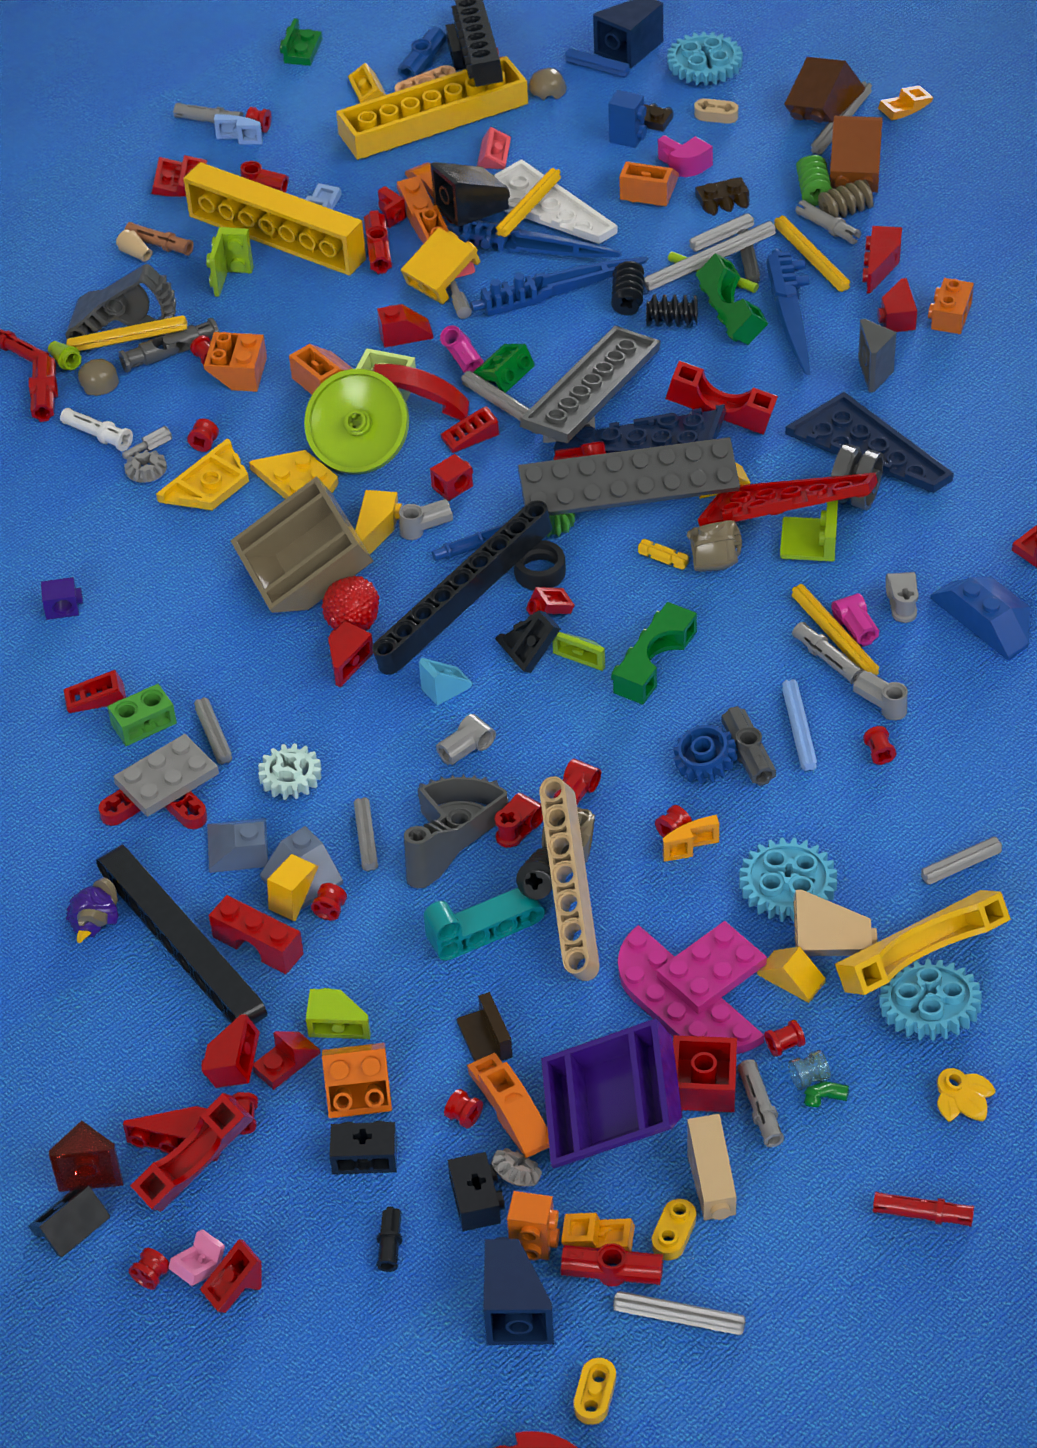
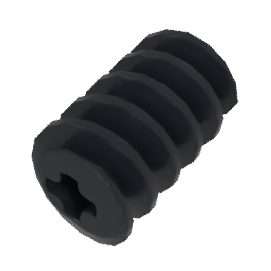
M625 261L619 263L613 271L611 305L619 314H636L643 302L644 268L639 263Z
M653 294L651 300H647L646 326H650L653 319L657 327H660L663 319L667 327L671 326L673 320H675L677 327L681 326L683 320H685L687 327H691L693 320H695L697 326V296L694 295L691 302H688L687 296L683 295L681 302H678L677 296L673 295L671 302H668L666 295L663 294L661 301L658 302L656 294Z
M547 847L539 848L532 853L517 873L516 882L518 889L529 899H542L553 889Z

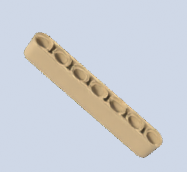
M552 776L542 782L539 793L564 968L579 980L590 981L599 972V958L576 795L574 790L562 779ZM561 789L560 795L554 798V794ZM565 817L564 823L558 826L559 820ZM569 845L568 851L561 855L563 848ZM573 873L572 879L565 883L566 877ZM577 901L576 908L569 912L571 904ZM581 930L580 937L573 941L574 934ZM585 958L584 966L577 970L578 963Z

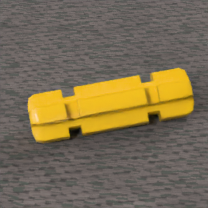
M642 539L639 543L638 553L643 556L649 557L651 555V559L670 566L673 563V567L684 570L689 563V556L685 553L678 552L677 554L676 550L658 543L653 545L654 542L647 539Z

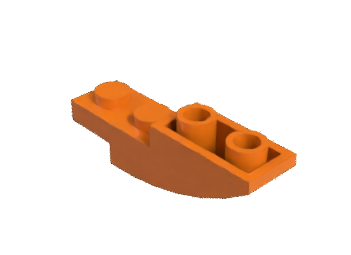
M420 176L397 181V190L400 196L404 198L408 220L423 244L438 228L446 232L449 231L437 205H433Z
M492 1053L468 1064L467 1068L470 1077L497 1113L498 1121L525 1158L549 1148L548 1128L531 1097L507 1061L502 1063L496 1053Z

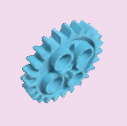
M705 31L699 36L695 32L693 37L684 35V40L678 38L677 44L672 43L667 54V65H669V70H672V75H679V80L686 78V83H690L693 80L695 85L704 82L705 86H707L710 81L716 85L717 80L726 82V77L733 78V73H739V68H742L743 52H741V46H737V41L731 42V37L723 39V34L715 36L714 32L706 35Z
M781 837L780 844L776 845L770 839L767 848L759 844L758 852L749 851V859H743V868H740L739 888L742 889L743 899L748 898L749 907L757 905L758 914L768 911V919L773 918L777 914L779 915L780 922H783L786 916H790L794 922L793 896L796 890H804L825 900L834 899V891L837 890V870L834 869V861H827V852L818 854V845L813 846L811 849L808 848L807 840L798 845L796 838H793L791 843H786L785 839Z
M929 959L926 960L925 965H920L917 961H914L913 968L906 966L902 969V973H897L889 983L880 987V1008L882 1017H887V1024H895L896 1032L906 1029L907 1037L911 1036L914 1032L918 1033V1040H921L925 1034L929 1035L932 1041L935 1040L936 1034H941L943 1038L948 1039L949 1031L959 1035L960 1027L969 1029L970 1021L976 1022L977 1013H981L982 992L979 989V982H974L973 974L966 975L964 967L955 970V963L953 962L945 967L942 960H939L936 965H932Z

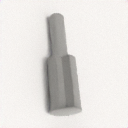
M453 280L449 285L453 293L452 303L457 316L461 319H466L471 315L472 310L465 294L459 291L456 281Z
M163 426L141 438L143 442L124 451L122 456L124 459H127V457L134 456L135 452L139 453L145 449L149 452L172 440L170 430Z

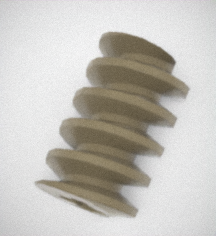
M865 179L856 180L854 183H847L845 186H838L836 189L821 192L818 195V204L822 211L835 218L838 217L839 212L840 216L844 218L847 216V210L853 215L856 213V208L860 212L864 211L865 205L869 209L872 208L873 194Z

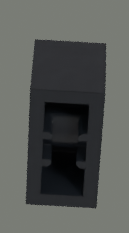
M375 1121L373 1123L343 1122L341 1124H331L330 1162L332 1175L397 1172V1134L395 1122Z
M486 1152L449 1159V1178L462 1231L500 1224V1210L505 1209L502 1190H495L494 1183H498V1176L492 1164L488 1163Z

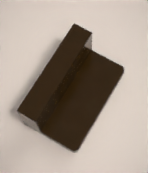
M491 993L479 995V1011L457 1018L458 1027L474 1062L492 1053H496L501 1061L512 1058L511 1037Z

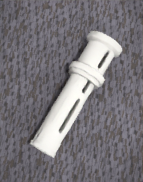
M65 408L60 415L61 423L96 436L100 443L112 444L116 446L117 450L126 451L132 443V431L128 428H118L113 422H100L70 408Z

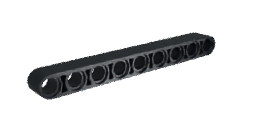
M537 500L524 506L373 644L372 650L379 670L383 674L389 675L400 671L552 531L553 525L547 504Z
M120 845L96 859L97 867L102 876L108 878L114 884L119 896L230 1023L243 1014H246L253 1024L267 1017V1010L258 995L124 845Z

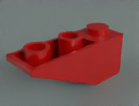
M872 226L871 236H866L862 283H867V293H871L900 263L902 227Z
M194 1106L124 1120L123 1128L127 1143L140 1148L160 1149L169 1154L194 1130L200 1115L207 1108ZM220 1154L213 1161L217 1162Z

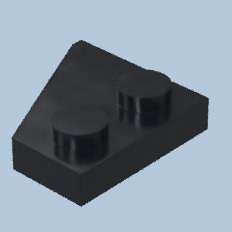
M540 610L530 615L527 620L513 626L514 629L509 633H501L495 638L524 672L528 673L533 671L561 630L546 612Z

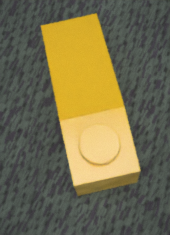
M365 490L355 531L369 554L395 530L397 519H399V510L402 507V503H398L397 492Z

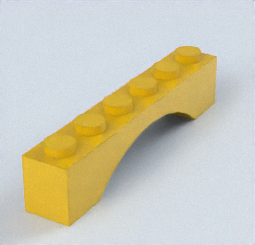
M979 890L835 963L844 992L866 995L889 983L897 973L921 957L957 941L986 933L1010 921L1011 918L1002 892Z

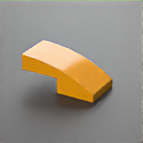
M920 86L902 88L899 97L880 100L878 109L891 120H896L921 110L932 102L933 97Z
M717 815L694 820L666 835L663 838L664 862L693 857V847L719 843V821Z
M597 1212L565 1214L561 1243L563 1246L571 1245L601 1248L608 1243H615L622 1246L625 1251H632L635 1225L632 1218L600 1220Z

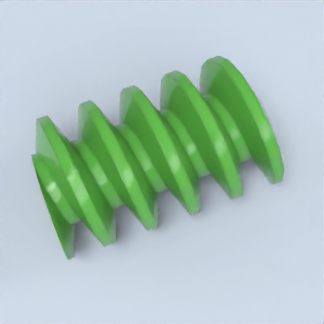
M811 155L801 158L796 163L802 199L813 206H818V195L821 192H827L832 187L825 159L818 155Z

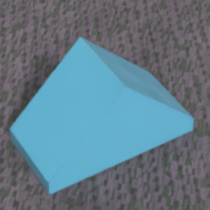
M421 658L419 661L421 689L437 706L464 692L473 685L458 667Z

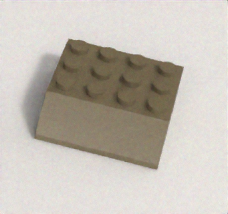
M317 476L230 540L272 613L310 609L324 598L326 590L332 583L339 579L356 575L373 562L372 557L337 500Z

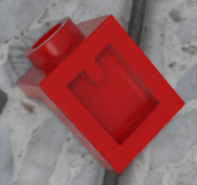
M386 186L379 189L378 205L385 215L386 227L390 228L406 218L405 201L403 197Z
M535 587L526 610L529 615L538 610L544 611L547 614H571L575 605L563 588Z

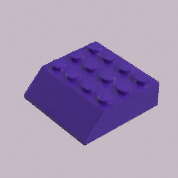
M657 1018L541 1058L551 1166L554 1169L673 1129L682 1118L673 1039Z

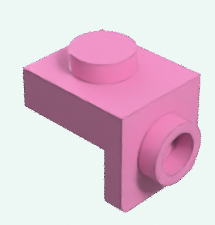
M202 1229L196 1233L192 1247L170 1259L168 1269L193 1286L213 1273L222 1260L225 1246Z

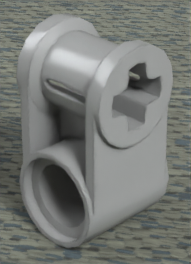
M915 572L886 574L887 598H889L893 618L902 623L915 620L917 617L916 602L918 600Z

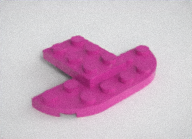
M726 921L719 924L677 956H673L639 925L627 935L621 945L618 956L621 985L627 995L653 1019L657 1018L668 1033L672 1036L737 1038V1054L750 1051L764 1043V1034L722 997L767 964V956Z

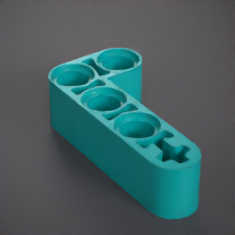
M518 888L456 914L453 913L447 902L438 901L431 904L424 912L425 934L438 957L443 961H448L538 923L543 918L545 910L539 900L527 898Z

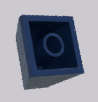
M629 0L594 13V53L605 58L627 63L630 65V68L634 67L663 42V2L658 0Z
M506 1237L485 1239L483 1311L487 1345H554L552 1302L519 1239H509Z

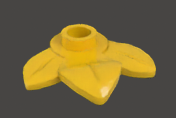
M947 1068L937 1078V1087L940 1092L937 1107L948 1122L953 1121L959 1113L983 1122L986 1119L988 1108L985 1098L993 1096L996 1091L991 1082L981 1075H965L956 1068ZM949 1079L956 1081L958 1086L952 1085Z

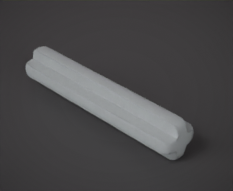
M749 213L739 216L692 237L689 240V246L694 252H698L737 234L739 230L744 231L753 227L754 218Z
M205 697L201 700L197 699L194 702L195 710L217 762L222 765L226 762H231L232 753L209 699Z
M366 797L362 799L357 798L354 801L362 869L365 871L376 870L378 861L370 802Z
M991 837L922 868L921 877L927 885L933 884L1001 853L1002 844L997 837Z

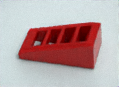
M486 406L441 433V439L451 452L454 453L498 436V420Z
M116 670L63 689L69 713L106 707L126 698L124 683ZM80 695L81 700L76 701L75 696Z

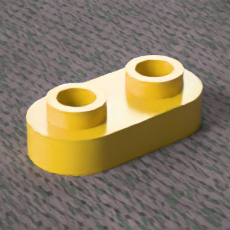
M674 1199L664 1207L652 1235V1250L654 1254H663L664 1260L677 1259L685 1250L696 1224V1209L691 1202L685 1199ZM675 1212H684V1214L678 1215ZM670 1237L673 1238V1240L665 1241L664 1238Z
M593 1358L583 1366L574 1398V1413L577 1419L584 1424H598L608 1415L616 1384V1369L609 1360ZM597 1377H602L605 1379L602 1382L594 1381V1379ZM588 1407H595L597 1409L594 1412L586 1411Z

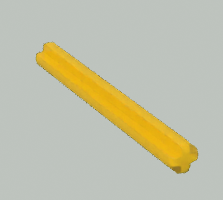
M551 168L496 226V234L504 238L507 237L561 179V171Z
M781 215L779 218H775V228L839 292L850 288V280L785 216Z
M182 315L68 338L66 344L76 347L80 352L184 331L187 329L188 324L186 317Z
M799 584L792 588V597L840 650L858 667L877 676L879 674V666L805 585Z

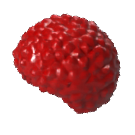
M362 576L346 577L335 581L328 587L322 599V613L328 625L333 629H337L344 621H347L366 631L371 628L377 619L380 597L372 582H369Z

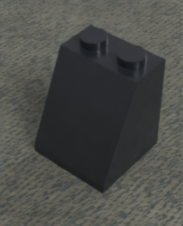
M440 162L430 163L434 206L437 205L439 211L457 227L509 209L508 199L510 198V192L508 187L484 167Z

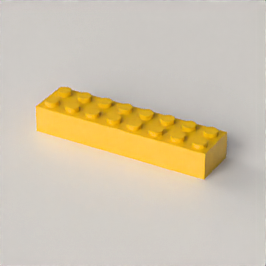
M505 56L500 58L503 82L475 87L474 79H469L467 69L336 111L338 134L357 160L367 158L371 155L528 104L527 80L511 60Z
M202 162L184 177L189 217L216 227L248 229L251 240L349 276L366 260L363 222L360 219Z

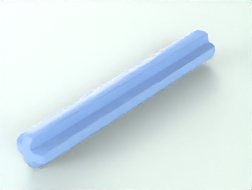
M794 679L790 681L785 680L782 683V691L800 765L804 771L814 770L817 767V760L798 683Z

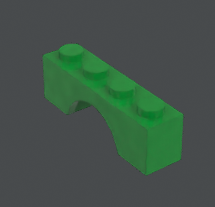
M715 253L696 273L701 283L699 287L710 298L708 302L717 310V318L728 329L726 331L727 335L735 342L739 340L749 345L768 325V322L761 310L744 299L737 302L734 301L735 289L741 277L732 262Z
M667 602L661 611L658 610L654 614L647 629L644 628L640 633L639 640L634 647H629L621 664H617L611 674L613 693L644 705L657 687V667L652 664L651 659L664 651L684 650L697 633V613Z

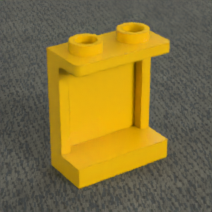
M438 228L400 270L408 285L443 305L449 299L445 289L469 262L478 265L481 261L477 254V248L471 242L467 241L465 243L453 232H446Z

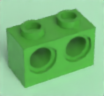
M159 684L143 689L107 706L111 726L125 746L177 724L174 705Z

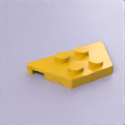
M227 438L157 492V501L171 505L214 510L248 483L249 477L245 467L241 465L238 454L234 452L231 441Z
M306 450L249 462L250 470L284 499H287L316 476L331 493L334 492L339 484L338 476Z

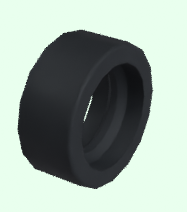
M541 540L514 565L516 581L521 586L530 590H535V587L554 588L562 582L566 572L563 550L557 544ZM535 560H547L555 564L552 568L544 571H532L525 567L527 563Z

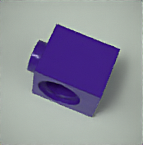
M74 577L41 581L42 603L46 620L79 616L78 604H83L81 587L76 588Z

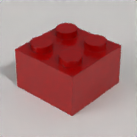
M673 1035L681 1110L735 1112L737 1038Z

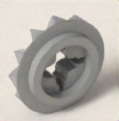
M145 449L144 453L135 452L134 457H127V463L124 464L128 478L136 482L146 483L159 479L166 472L167 463L164 455H159L156 450L149 453Z
M508 1148L497 1150L491 1160V1164L498 1175L505 1181L517 1186H534L539 1182L542 1171L538 1168V1163L530 1160L529 1157L525 1158L518 1150L515 1152Z

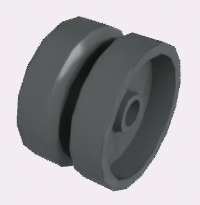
M844 444L836 457L831 477L875 472L878 483L869 495L851 497L853 507L867 511L873 504L881 482L884 455L873 450H867L862 455L861 449L858 446ZM850 498L838 500V503L845 504Z

